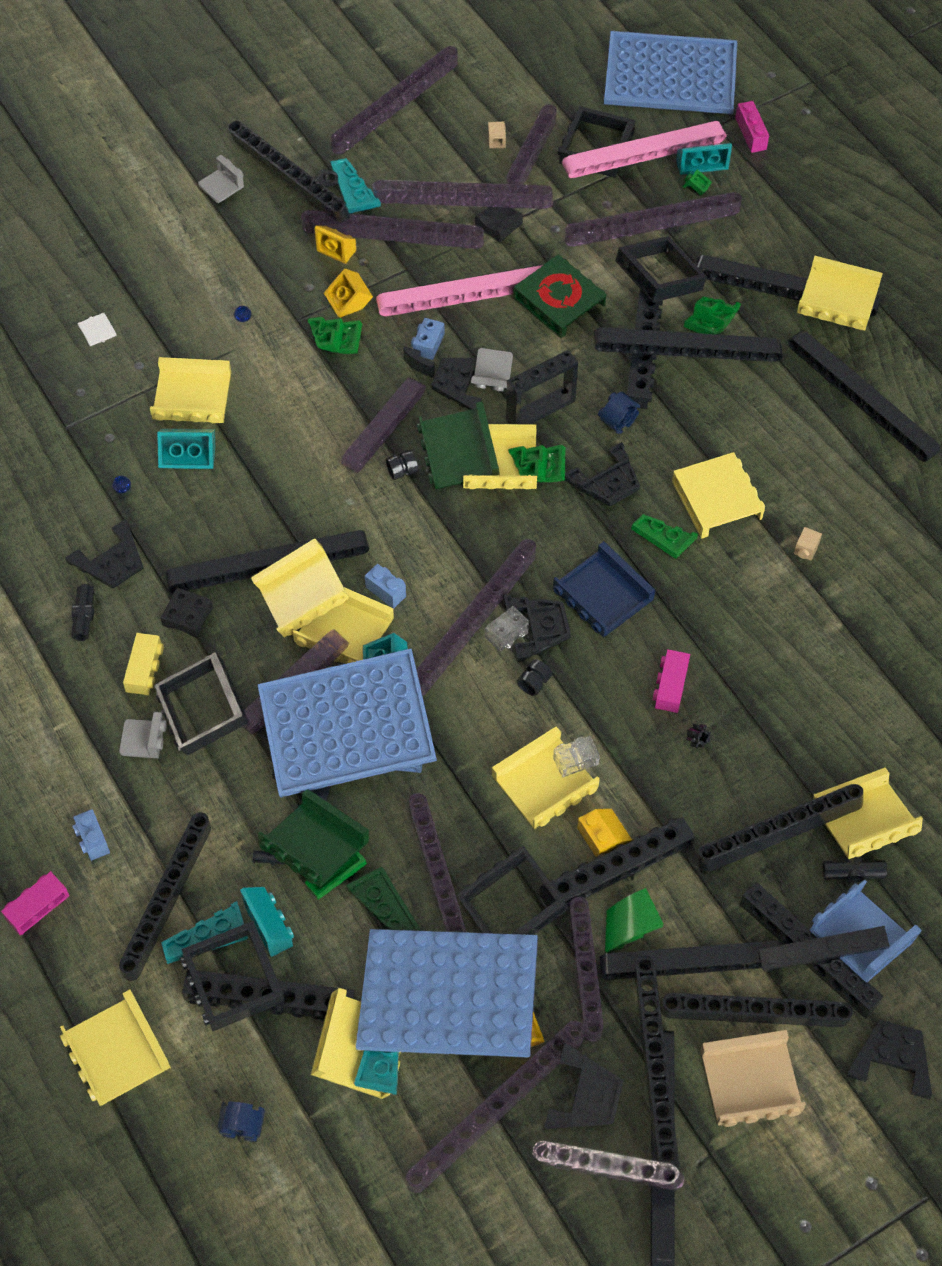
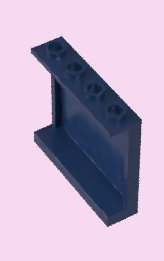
M604 541L598 545L597 553L560 580L557 577L553 579L554 592L561 596L570 608H574L580 618L587 621L594 632L599 633L603 638L653 601L655 589Z

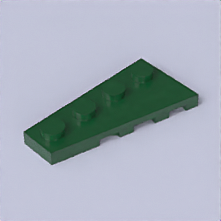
M382 866L346 885V889L388 930L421 931Z

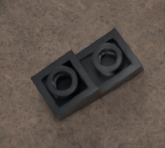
M404 346V361L421 374L433 378L435 362L427 358H421V351Z

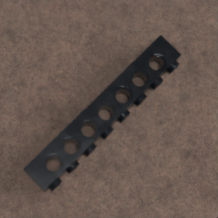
M640 290L635 329L660 331V322H657V319L661 320L662 309H659V306L663 305V300L652 303ZM632 353L627 395L640 405V409H647L648 402H652L653 392H650L649 388H653L654 378L651 377V374H655L656 364L652 362L656 360L657 355Z
M683 817L673 818L666 825L660 828L655 827L642 837L640 835L636 836L630 843L618 845L612 852L608 854L602 853L595 860L589 863L584 862L577 869L571 872L566 871L555 880L550 879L549 881L569 907L692 846L695 835ZM669 835L672 836L674 839L669 840L666 839L665 836ZM653 844L656 846V848L652 849L649 848L647 845ZM630 853H636V854H638L639 856H638V857H632V856L630 855ZM612 862H619L621 865L614 866ZM600 870L604 874L597 875L594 873V871ZM583 879L586 883L579 884L576 880ZM543 883L540 887V897L546 907H549L556 900ZM565 888L568 891L566 893H561L558 891V889Z
M756 882L742 895L740 906L779 941H783L784 945L817 938L809 931L808 927L759 883ZM840 958L805 964L865 1019L879 1006L884 997Z
M187 969L182 995L188 1003L197 1004L194 995L198 993L196 987L191 989L187 978L191 974L189 969ZM196 970L203 988L206 986L211 987L210 991L205 992L209 1005L212 1007L224 1005L233 1009L272 993L267 979ZM278 980L284 1000L288 997H294L295 1000L291 1003L284 1002L265 1011H270L275 1015L288 1013L298 1018L311 1016L316 1020H325L328 1009L326 1005L330 1001L332 992L338 988ZM226 989L232 990V992L228 995L222 994V992ZM344 989L347 990L346 997L356 998L355 990ZM246 992L253 993L251 997H243V994ZM310 999L316 1001V1003L311 1006L305 1004Z

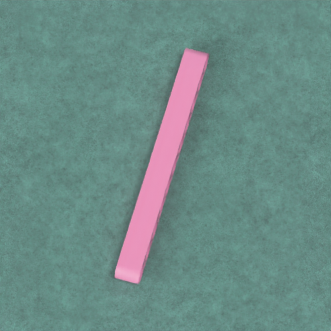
M714 121L570 155L563 159L562 165L569 178H576L676 154L678 148L718 144L727 135L720 123Z
M541 266L379 294L376 297V302L381 316H392L511 295L515 285Z

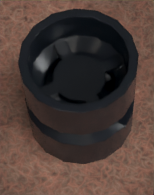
M411 450L400 453L399 457L393 455L386 458V466L392 480L404 477V473L411 475L418 472V465Z
M533 659L526 667V671L517 679V685L528 695L536 696L543 688V683H547L551 678L552 671L544 662Z

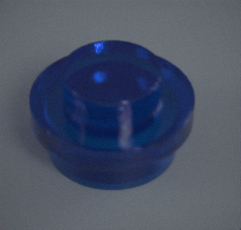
M239 306L234 312V318L238 322H246L252 316L250 309L246 306Z
M125 476L116 477L112 484L114 491L117 493H125L131 488V482Z

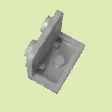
M222 155L216 158L218 170L198 182L199 187L217 203L222 202L244 187L242 171Z
M480 348L477 354L475 375L472 376L471 383L476 384L475 387L486 389V385L493 386V390L503 391L504 388H507V380L510 379L513 354L506 351Z
M154 712L152 721L133 719L125 721L119 750L121 756L159 759L160 750L163 748L162 736L163 732L166 731V720L163 719L162 712Z

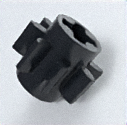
M693 724V727L689 730L687 729L686 740L691 741L690 746L704 748V745L710 742L711 732L706 730V725Z

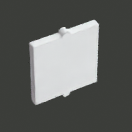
M105 313L89 317V319L78 323L90 346L117 336Z

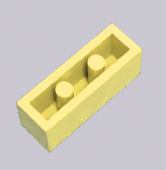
M136 633L123 682L127 693L149 695L150 689L154 688V673L159 669L158 658L159 655L163 654L164 649L159 636Z

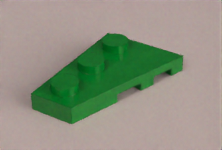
M644 514L631 527V530L675 559L698 537V533L692 532L690 534L684 532L681 527L676 526L673 528L667 526L664 521Z
M358 852L321 888L307 880L305 885L319 900L367 865L366 859Z

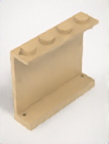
M787 1030L702 1044L700 1051L718 1125L731 1127L736 1125L737 1122L754 1123L758 1119L766 1117L767 1120H774L779 1118L780 1115L797 1116L803 1112L806 1104L801 1102L787 1048V1041L789 1039Z

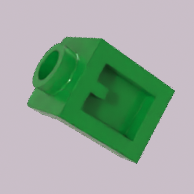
M697 169L693 174L690 172L684 178L685 183L682 187L685 189L690 185L702 196L712 182Z

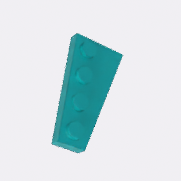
M347 158L330 162L332 171L338 175L337 184L349 214L381 206L380 200L365 185V181L362 177L358 176L357 171Z
M238 902L232 903L231 907L224 911L222 909L217 911L213 917L206 921H199L195 927L188 931L185 929L161 942L167 964L179 961L183 957L181 949L243 925L244 922ZM248 936L228 943L226 945H223L221 947L248 939Z
M364 1050L354 1081L355 1086L397 1095L399 1052Z

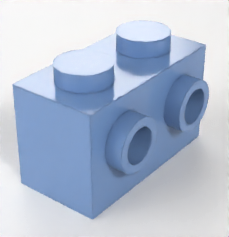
M424 318L422 324L418 325L417 335L412 338L411 347L421 351V357L434 359L445 334L444 323Z
M376 564L365 575L366 588L393 609L406 597L404 581L393 576L386 567Z
M93 809L74 816L76 824L72 826L76 836L81 835L83 841L79 842L83 853L88 852L91 861L109 854V848Z

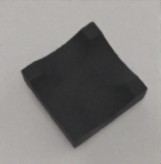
M498 197L486 210L475 216V225L499 242L523 224V214L509 208Z
M177 588L160 617L162 626L181 630L197 638L206 617L213 609L212 600Z

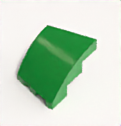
M703 296L695 303L693 315L685 320L684 327L701 334L720 335L736 315L741 303L736 302L735 305L725 303L722 299Z
M323 317L308 319L318 348L342 354L358 353L362 330L360 320L343 322L341 318L326 321Z
M543 445L532 448L520 446L509 449V453L515 461L514 464L518 468L520 476H537V482L565 481L566 447L563 445L545 448Z
M646 888L627 896L607 910L605 954L624 948L625 944L641 939L644 934L663 927L660 915Z

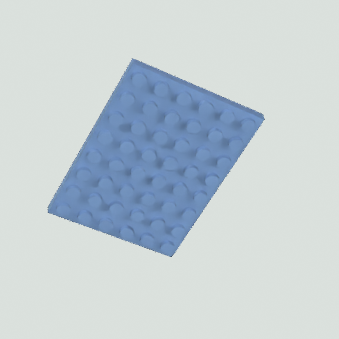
M611 31L604 104L733 114L737 40Z
M412 648L258 684L280 797L302 793L307 789H319L437 761Z
M370 929L356 1049L530 1057L538 935Z

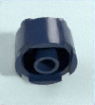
M613 392L608 398L609 402L598 412V416L613 431L621 434L624 432L621 429L625 426L629 428L639 414L637 407L640 408V405L624 392Z
M228 1101L227 1105L225 1102H222L217 1130L220 1134H223L222 1137L235 1139L236 1135L244 1137L245 1141L257 1142V1138L261 1135L265 1109L259 1107L257 1111L252 1109V1104Z

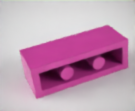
M754 102L739 103L737 105L736 120L751 153L767 150L769 134Z
M667 649L666 657L662 656L660 667L663 668V672H658L656 684H660L659 690L655 689L653 700L656 701V709L678 713L690 654Z
M50 871L47 875L41 876L32 887L25 889L16 900L7 903L1 913L5 920L21 936L68 898L69 894L66 887Z

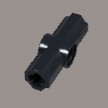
M81 584L77 587L76 602L72 606L73 625L71 636L72 639L77 641L89 639L90 623L94 619L93 600L95 590L93 586L88 584Z
M861 857L846 858L840 861H823L822 872L824 880L847 879L848 882L858 883L865 879H886L887 863L885 860H863Z

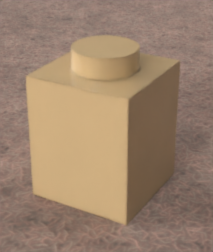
M488 122L489 148H506L505 122Z
M804 527L796 544L794 554L811 561L819 546L822 533Z

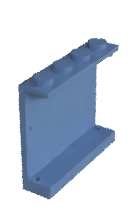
M864 880L859 885L855 883L848 890V894L842 893L835 904L831 902L825 908L823 914L819 912L812 919L814 924L809 931L817 938L885 926L889 948L839 957L867 983L907 949L922 930L916 925L908 932L903 930L861 892L867 883Z

